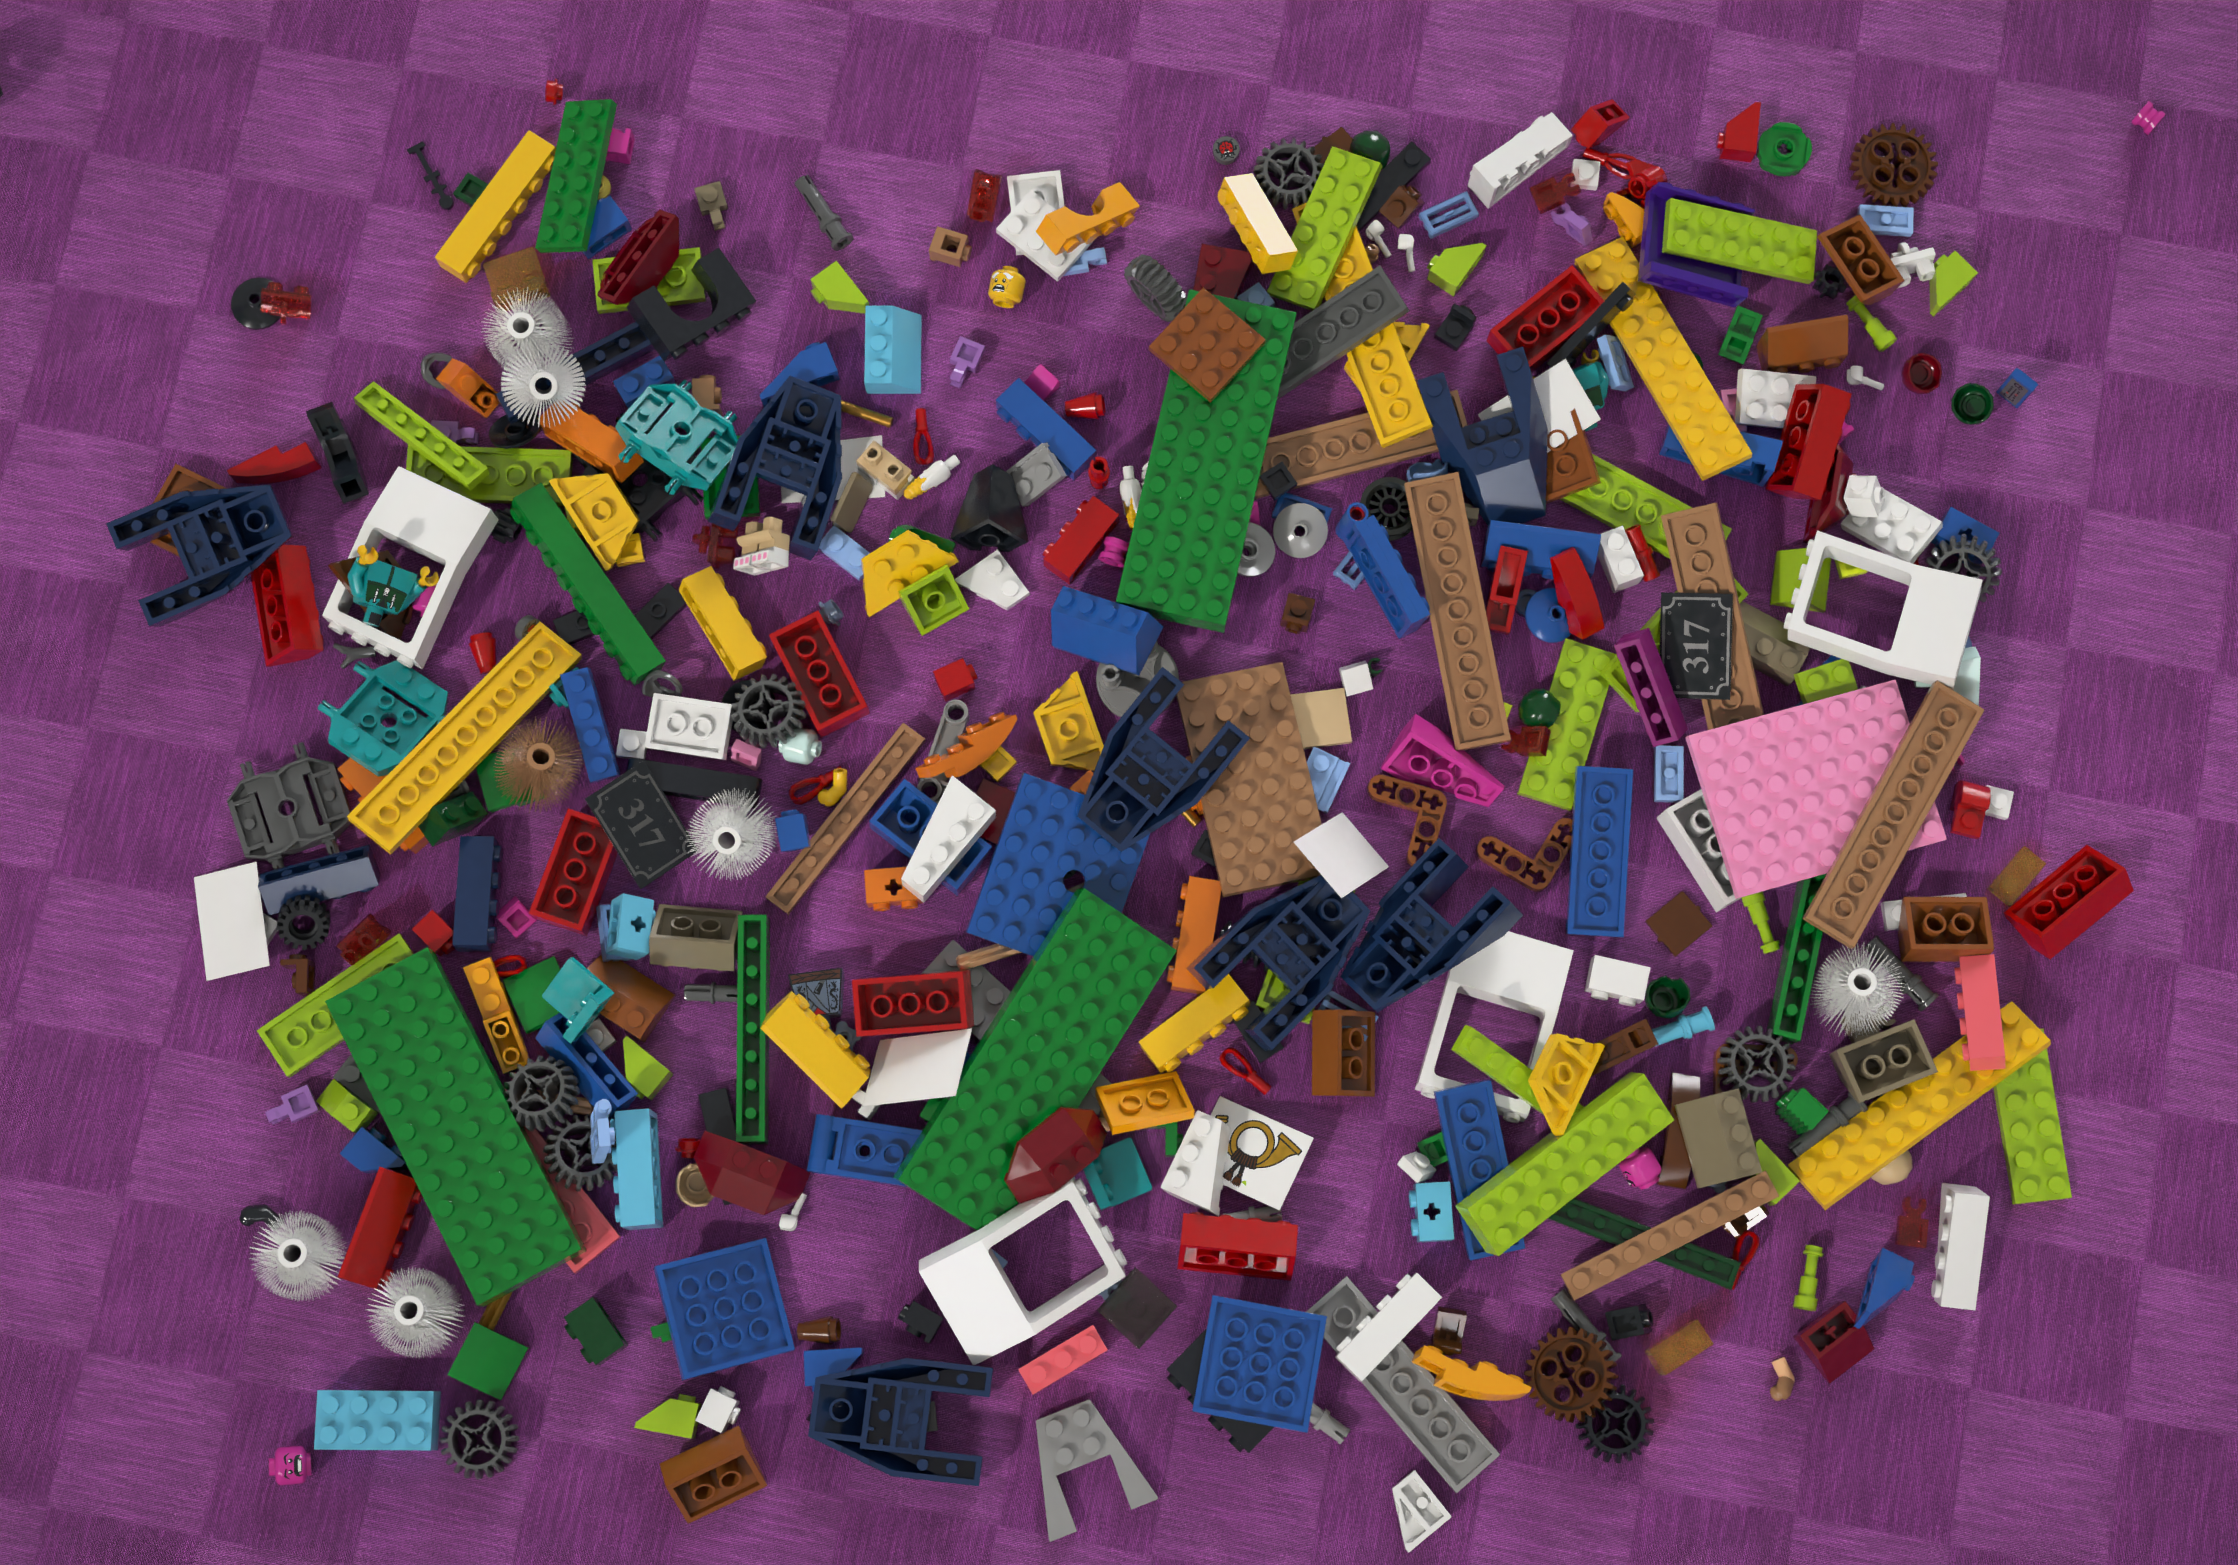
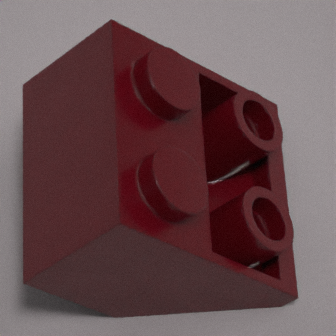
M1846 1301L1837 1302L1793 1336L1828 1384L1875 1349L1865 1327L1862 1326L1860 1329L1854 1327L1857 1316Z

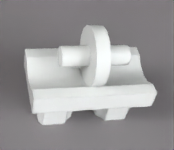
M1903 242L1898 244V252L1890 254L1891 261L1905 280L1898 288L1910 284V274L1917 273L1919 280L1922 282L1933 278L1935 273L1933 261L1936 255L1933 247L1919 251L1917 247L1909 248L1908 244Z

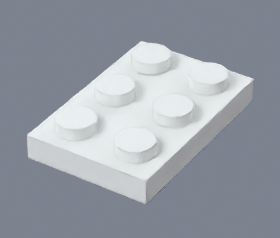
M1060 170L1007 176L1011 211L1030 190L1057 210L1064 207ZM1016 249V256L1024 255Z
M1030 190L996 228V233L1056 281H1059L1093 242L1090 244L1082 243L1070 253L1065 251L1055 256L1037 234L1036 230L1046 214L1056 209Z
M1739 369L1735 424L1783 429L1795 385L1816 384V376Z
M1885 489V497L1881 505L1879 517H1851L1849 513L1842 521L1841 528L1886 555L1912 564L1943 528L1942 521Z
M654 693L644 747L726 760L733 722L731 714L734 713L732 705Z

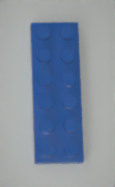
M1576 766L1566 934L1624 937L1633 769Z
M1489 1079L1433 1091L1457 1204L1508 1166L1492 1083ZM1459 1213L1468 1259L1471 1261L1493 1256L1485 1252ZM1524 1238L1520 1239L1503 1253L1525 1249Z

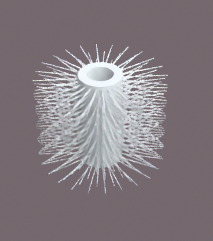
M523 290V306L522 302L519 304L521 294L520 300L518 296L517 301L512 303V305L508 302L514 314L506 305L505 307L510 314L497 303L503 311L501 313L502 316L499 317L494 314L493 317L495 316L494 319L497 320L494 322L498 323L492 322L491 324H500L499 326L501 327L491 326L495 328H483L499 332H483L495 333L490 334L493 335L491 336L493 338L489 340L497 342L493 345H495L494 347L498 346V349L490 348V350L493 351L492 354L495 357L500 352L499 354L502 357L499 358V363L501 362V365L504 363L506 367V360H509V356L513 358V354L525 364L517 353L518 350L526 360L523 351L521 352V346L533 364L526 347L527 344L534 362L537 359L540 369L539 356L542 365V341L544 358L547 341L549 343L548 358L549 352H551L550 348H552L550 344L555 342L557 344H564L560 342L573 341L555 338L561 337L559 335L567 336L568 334L563 332H569L559 328L567 324L561 320L563 319V317L561 318V313L556 318L554 310H550L552 302L546 304L543 301V306L537 301L535 303V300L533 303L532 295L529 304L526 292L524 305Z
M542 341V368L540 363L539 369L537 359L536 366L526 344L533 364L521 346L529 363L517 350L518 355L525 364L513 354V357L523 366L509 357V360L517 367L506 362V365L513 369L504 366V370L513 374L502 372V375L509 377H501L503 381H510L501 382V385L508 386L501 387V391H508L503 393V395H510L505 397L506 400L504 402L511 400L507 403V406L516 402L510 407V411L520 405L514 411L515 415L523 407L518 414V419L527 409L523 417L524 421L532 407L527 420L529 424L536 407L533 419L534 426L540 403L538 427L540 424L542 400L543 424L544 400L545 402L546 400L548 401L550 411L551 403L560 423L554 405L564 421L565 418L557 404L570 419L569 414L562 405L573 415V411L565 403L578 412L577 407L569 401L580 406V403L571 398L583 402L582 398L576 395L584 396V393L577 391H585V388L576 386H586L582 385L585 383H577L581 380L586 381L584 377L575 378L584 374L583 372L577 373L582 370V367L574 369L580 365L579 362L572 365L577 361L576 357L568 362L573 357L571 354L562 363L569 353L567 350L559 360L564 347L554 362L559 349V345H557L550 362L554 344H552L547 363L548 341L545 364L543 362ZM542 377L548 378L551 381L550 388L544 391L539 390L535 386L536 381Z
M732 789L733 807L732 803L731 806L729 803V797L731 802L730 792L727 800H725L724 795V798H721L723 805L719 801L720 806L718 803L717 806L714 804L715 807L711 805L712 809L708 806L710 811L706 809L707 812L704 811L706 815L701 813L706 818L696 813L697 816L703 819H699L703 823L698 821L696 823L704 826L693 823V825H697L693 829H701L703 831L694 830L697 832H691V834L702 835L696 836L701 837V840H697L699 838L687 839L695 840L688 842L703 845L694 848L699 853L700 851L702 852L697 857V860L706 855L701 862L714 851H716L715 854L719 852L708 870L714 863V867L721 868V870L718 868L721 873L722 871L724 872L725 868L726 880V865L728 869L729 864L728 871H730V862L732 867L733 861L734 873H736L737 869V874L740 875L739 872H742L741 869L743 868V872L747 875L745 862L747 864L749 862L753 869H755L751 861L755 864L753 859L757 861L756 858L759 859L758 856L762 857L759 854H763L761 852L764 851L762 848L766 849L762 846L765 844L761 842L768 843L763 840L771 841L775 839V837L772 839L761 838L774 836L771 833H764L769 832L764 831L765 828L776 827L763 823L766 820L764 814L770 807L758 814L762 810L760 808L748 819L752 812L748 816L747 814L756 802L754 800L750 805L755 793L748 800L744 796L740 800L739 789L738 801L737 790L736 795L734 793L733 799Z
M1856 946L1850 956L1846 952L1849 963L1845 955L1837 963L1829 957L1832 962L1828 961L1830 965L1825 966L1822 964L1824 968L1820 967L1823 975L1816 974L1819 977L1821 976V978L1815 977L1820 980L1816 982L1825 984L1819 985L1821 988H1816L1824 991L1814 992L1825 993L1812 994L1823 997L1810 998H1824L1822 1000H1815L1823 1002L1814 1004L1823 1003L1824 1006L1828 1007L1825 1010L1832 1016L1827 1024L1840 1012L1833 1023L1834 1025L1843 1011H1845L1837 1026L1838 1028L1844 1017H1846L1840 1032L1843 1031L1842 1029L1845 1028L1843 1026L1846 1025L1850 1030L1848 1022L1852 1028L1853 1024L1855 1025L1856 1032L1855 1014L1857 1029L1859 1030V1026L1861 1027V1023L1863 1024L1865 1019L1868 1022V1026H1870V1021L1874 1027L1871 1018L1875 1024V1018L1878 1023V1020H1880L1884 1024L1880 1016L1887 1022L1884 1015L1889 1019L1887 1015L1892 1017L1889 1013L1890 1009L1895 1010L1893 1007L1898 1008L1895 1004L1899 1003L1893 1002V1000L1898 999L1890 996L1893 993H1902L1887 992L1889 990L1885 989L1902 987L1893 986L1892 984L1904 983H1890L1899 980L1889 981V979L1900 977L1891 978L1890 975L1886 976L1888 975L1886 973L1889 972L1888 970L1887 972L1885 971L1888 965L1884 966L1883 963L1887 957L1874 969L1879 961L1878 959L1871 970H1869L1877 955L1876 953L1870 962L1874 948L1870 955H1868V958L1864 947L1863 954L1861 950V957L1859 951L1858 957L1855 952L1856 960L1853 955L1854 963L1851 956L1856 950ZM1864 1022L1865 1024L1863 1025V1027H1862L1861 1030L1859 1031V1034H1860V1032L1862 1031L1863 1028H1864V1032H1866L1865 1027H1864L1865 1025H1866V1029H1868L1866 1022Z
M295 1212V1218L292 1219V1222V1215L290 1213V1223L287 1226L286 1224L284 1226L283 1222L282 1224L278 1222L277 1224L280 1227L278 1230L272 1228L274 1230L272 1232L266 1229L265 1232L270 1236L260 1233L279 1245L276 1246L269 1243L279 1249L262 1244L258 1245L272 1250L250 1247L264 1252L250 1254L272 1255L265 1256L271 1258V1260L264 1257L257 1258L267 1261L255 1258L250 1259L259 1261L264 1264L259 1265L267 1267L262 1269V1272H264L263 1275L266 1274L265 1281L267 1280L268 1282L265 1285L269 1284L268 1287L275 1282L276 1278L272 1280V1275L273 1277L279 1276L276 1282L278 1280L279 1282L273 1289L276 1291L273 1292L284 1296V1298L287 1296L288 1299V1296H290L292 1300V1296L297 1300L296 1295L298 1294V1300L300 1301L301 1292L302 1300H304L305 1292L308 1298L310 1292L313 1297L312 1286L313 1288L315 1286L316 1290H321L319 1282H322L326 1287L327 1285L324 1280L326 1279L329 1282L330 1279V1282L334 1284L335 1281L329 1276L337 1277L320 1266L331 1271L334 1270L320 1263L341 1269V1267L330 1264H343V1262L336 1259L345 1258L341 1256L344 1254L334 1251L347 1252L330 1246L336 1244L334 1242L338 1240L335 1239L340 1234L336 1235L335 1238L332 1235L335 1233L334 1231L329 1234L332 1228L329 1230L328 1226H325L329 1223L322 1224L317 1232L318 1228L316 1230L315 1228L323 1220L319 1216L316 1217L315 1214H313L314 1216H308V1213H306L307 1216L304 1217V1213H302L303 1217L299 1229L301 1213L299 1212L297 1220ZM310 1218H311L310 1225H309V1227H308V1229H307L308 1222H309V1220H310ZM283 1282H284V1285L286 1284V1288H285L284 1291L282 1292L283 1287H282L281 1289H280V1287H281V1285H282ZM291 1284H292L291 1291H290V1293H289V1295H288L287 1293L289 1292V1288H290V1286H291Z
M412 1266L410 1279L408 1267L407 1277L405 1274L404 1278L402 1272V1281L401 1279L400 1281L399 1279L397 1280L396 1277L395 1279L394 1277L392 1278L397 1285L396 1287L393 1283L391 1284L392 1290L388 1286L387 1288L383 1286V1289L388 1293L375 1289L392 1301L381 1296L378 1297L395 1304V1306L377 1300L374 1301L391 1307L371 1306L383 1309L382 1311L388 1313L372 1309L366 1310L382 1316L369 1315L383 1321L375 1324H378L379 1327L377 1328H384L379 1333H383L379 1339L384 1335V1341L386 1342L389 1339L387 1343L389 1345L392 1344L393 1346L391 1347L398 1353L400 1351L405 1356L403 1353L405 1352L408 1356L407 1352H410L409 1355L412 1358L411 1351L415 1340L413 1355L415 1356L417 1349L420 1359L422 1347L423 1358L425 1349L427 1352L428 1348L430 1354V1345L433 1340L437 1339L440 1343L439 1339L442 1337L443 1341L447 1343L445 1338L448 1341L449 1339L445 1334L456 1337L438 1324L451 1330L454 1329L437 1321L458 1326L441 1319L461 1321L454 1317H449V1315L465 1316L451 1309L463 1310L447 1304H459L457 1301L454 1302L453 1299L448 1298L453 1293L451 1292L453 1287L449 1291L447 1290L449 1282L443 1287L445 1283L439 1281L441 1279L434 1273L432 1275L428 1271L429 1274H427L424 1270L425 1274H423V1271L420 1270L421 1275L417 1285L419 1271L417 1270L415 1278ZM431 1279L432 1282L434 1279L432 1286L430 1287V1284L428 1286L429 1280ZM402 1339V1342L404 1340V1344L402 1345V1347L401 1344L398 1347L400 1340ZM432 1343V1345H435L433 1347H436V1349L440 1348L437 1343Z

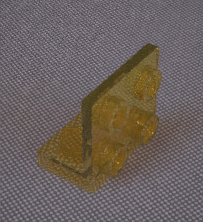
M534 247L483 264L492 291L490 294L493 303L498 309L500 307L497 303L505 311H508L505 305L511 310L508 304L509 302L512 305L510 298H513L512 300L516 302L518 296L520 300V294L521 301L519 304L522 302L523 306V290L524 305L526 292L527 302L529 300V303L532 295L535 301H537L538 297H540L539 300L542 299V295L543 298L551 296Z

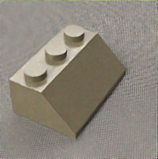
M1742 601L1740 609L1754 669L1788 687L1795 680L1793 674L1799 672L1810 647L1788 640V629H1784L1783 622Z
M659 904L649 936L650 964L665 967L677 966L691 969L734 971L738 958V915H743V911Z
M1915 1019L1837 1049L1829 1054L1840 1081L1858 1104L1938 1072Z
M1739 1088L1674 1105L1697 1188L1762 1173Z

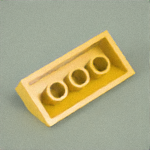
M790 991L767 1013L760 1029L842 1109L869 1078L871 1072L870 1064L862 1055H856L849 1048L850 1044L842 1035L838 1034L836 1036L829 1029L830 1024L822 1015L818 1014L816 1016L809 1009L810 1004L802 995H795Z

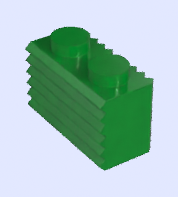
M1800 1088L1796 1091L1794 1089H1791L1789 1092L1786 1091L1775 1103L1778 1106L1775 1110V1115H1779V1119H1783L1784 1123H1788V1127H1792V1131H1796V1135L1813 1130L1829 1112L1805 1088Z

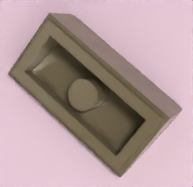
M856 472L851 474L830 518L833 526L835 525L847 533H852L873 489V485Z

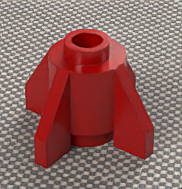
M1634 159L1626 163L1629 174L1632 176L1628 187L1617 191V194L1623 196L1630 193L1635 198L1643 199L1640 201V204L1644 209L1646 192L1658 182H1667V176L1659 166Z

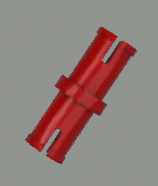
M1099 456L1095 457V462L1093 459L1091 460L1088 477L1095 489H1103V484L1105 487L1107 486L1110 469L1106 459Z
M1638 524L1625 529L1644 574L1643 580L1647 582L1659 577L1660 572L1651 554L1653 549L1651 546H1648L1641 530V525Z

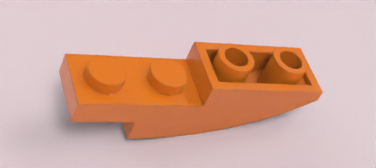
M999 712L988 717L989 722L983 725L981 722L966 727L967 732L958 736L960 743L946 749L948 753L942 756L934 754L923 759L925 764L916 767L919 778H932L943 772L946 778H951L952 775L960 777L970 772L989 758L1005 741L1018 720L1016 714L1005 715L1004 712Z

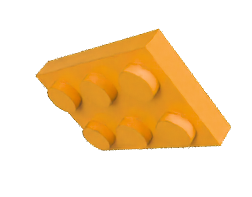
M1177 1071L1095 1088V1096L1112 1135L1194 1118L1195 1110Z

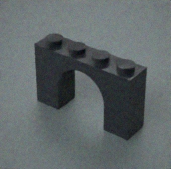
M720 248L697 260L691 269L710 297L712 311L708 318L700 321H690L679 317L671 310L655 286L633 297L627 306V310L664 362L671 357L674 360L682 357L688 352L687 348L694 344L696 347L702 345L710 338L708 335L716 331L717 334H720L731 326L730 322L738 319V321H742L752 313L750 309L756 303V300Z
M1206 1329L1166 1369L1170 1373L1166 1378L1178 1390L1183 1386L1190 1393L1187 1399L1192 1405L1194 1403ZM1213 1415L1207 1419L1219 1432L1224 1428L1231 1435L1228 1441L1240 1453L1243 1449L1250 1453L1274 1428L1272 1426Z

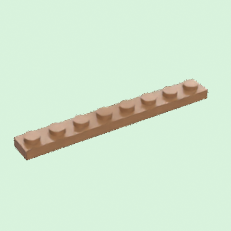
M902 723L811 838V848L803 849L765 896L767 900L787 915L791 913L926 741L925 738L905 723Z
M1765 1170L1560 1274L1574 1301L1779 1197Z

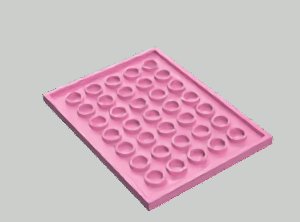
M1896 679L1685 737L1735 899L1828 873L1910 725ZM1935 801L1908 851L1947 840Z

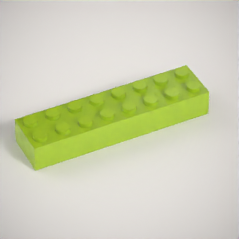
M1629 1072L1572 1116L1564 1135L1555 1136L1551 1132L1455 1207L1485 1252L1500 1256L1672 1123L1674 1119L1645 1074Z

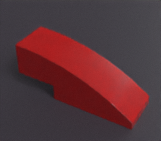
M304 442L285 453H282L275 445L228 469L227 472L236 483L271 484L308 475L321 469V466L313 450Z
M1500 546L1485 608L1491 632L1505 635L1510 633L1528 551Z
M1571 547L1551 557L1550 562L1558 605L1566 611L1569 633L1583 640L1604 629L1597 596L1576 549Z

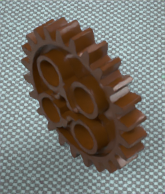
M1891 123L1888 130L1881 124L1878 132L1871 128L1868 136L1862 135L1859 140L1860 143L1857 142L1853 148L1855 152L1850 156V160L1854 162L1849 166V170L1856 171L1851 176V180H1859L1855 189H1865L1863 198L1871 195L1873 196L1872 204L1879 199L1881 200V206H1886L1888 202H1891V206L1897 207L1900 202L1903 207H1907L1909 200L1916 204L1919 196L1925 197L1928 192L1927 189L1930 190L1934 184L1932 180L1938 174L1933 171L1938 166V162L1931 161L1936 156V152H1928L1932 143H1922L1924 134L1916 137L1914 136L1915 128L1908 133L1906 132L1905 124L1899 130H1896L1895 124ZM1891 144L1894 145V147H1895V152H1893V149H1892V145H1891ZM1874 150L1883 152L1884 157L1876 155ZM1901 150L1908 151L1911 157L1903 155ZM1876 175L1884 177L1886 182H1880ZM1902 175L1909 176L1913 182H1907ZM1892 180H1894L1896 188L1892 186Z
M1569 1327L1566 1335L1563 1329L1557 1328V1337L1548 1332V1342L1545 1343L1538 1340L1537 1342L1541 1349L1539 1351L1535 1349L1530 1350L1535 1359L1526 1360V1363L1532 1366V1370L1524 1372V1375L1532 1379L1526 1385L1534 1389L1529 1398L1533 1400L1539 1399L1535 1406L1539 1409L1546 1407L1545 1415L1551 1417L1555 1413V1420L1562 1421L1565 1416L1566 1421L1569 1423L1574 1422L1576 1415L1579 1421L1585 1422V1413L1594 1418L1596 1417L1595 1407L1603 1411L1605 1410L1602 1404L1603 1399L1612 1401L1607 1392L1608 1390H1617L1616 1386L1610 1384L1612 1379L1619 1378V1375L1611 1372V1369L1615 1368L1617 1363L1608 1361L1613 1352L1610 1350L1603 1351L1607 1343L1602 1340L1596 1342L1598 1336L1594 1333L1587 1337L1585 1329L1581 1328L1577 1334L1575 1328ZM1580 1348L1582 1351L1581 1358L1573 1362L1572 1353L1575 1349ZM1560 1352H1562L1565 1364L1560 1360L1558 1356ZM1555 1362L1557 1371L1554 1375L1548 1376L1547 1368L1551 1363ZM1566 1366L1575 1371L1572 1373V1377L1584 1394L1582 1398H1580L1576 1384L1567 1379L1570 1376V1372ZM1593 1373L1595 1375V1382L1591 1387L1587 1388L1585 1379L1589 1374ZM1565 1388H1569L1570 1397L1562 1402L1560 1398L1561 1392Z

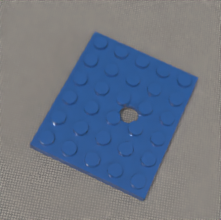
M1022 773L966 932L1034 956L1074 892L1068 891L1063 884L1065 874L1071 870H1078L1083 874L1085 882L1082 888H1085L1122 913L1150 834L1121 852L1077 817L1085 797L1084 794Z

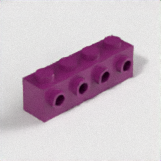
M1646 628L1623 635L1614 647L1653 747L1678 741L1688 728L1650 629Z

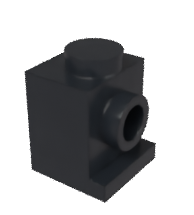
M915 1301L912 1302L911 1306L906 1303L898 1316L899 1320L908 1324L905 1330L919 1338L922 1333L927 1335L924 1341L931 1344L945 1320Z

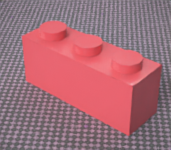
M1094 1325L1018 1370L1032 1395L1105 1353L1108 1349Z

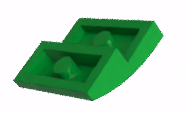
M501 751L489 754L476 767L486 806L490 813L514 805L520 807L524 795L523 792L518 801H516L518 799L516 796L511 802L510 800L513 795L507 796L510 793L508 792L510 787L503 786L505 783L502 780L498 781V779H503V777H495L510 774H495L508 772L495 771L504 770V768L496 767L506 766L505 764L500 765L503 762L496 761L503 760L497 758L504 757L499 755L504 754ZM531 786L529 787L528 792L521 806L526 805ZM532 790L527 804L531 803Z
M555 956L503 980L512 1004L527 1034L542 1028L545 1021L560 1013L542 997V994L561 970Z
M475 1322L447 1375L502 1400L529 1347Z

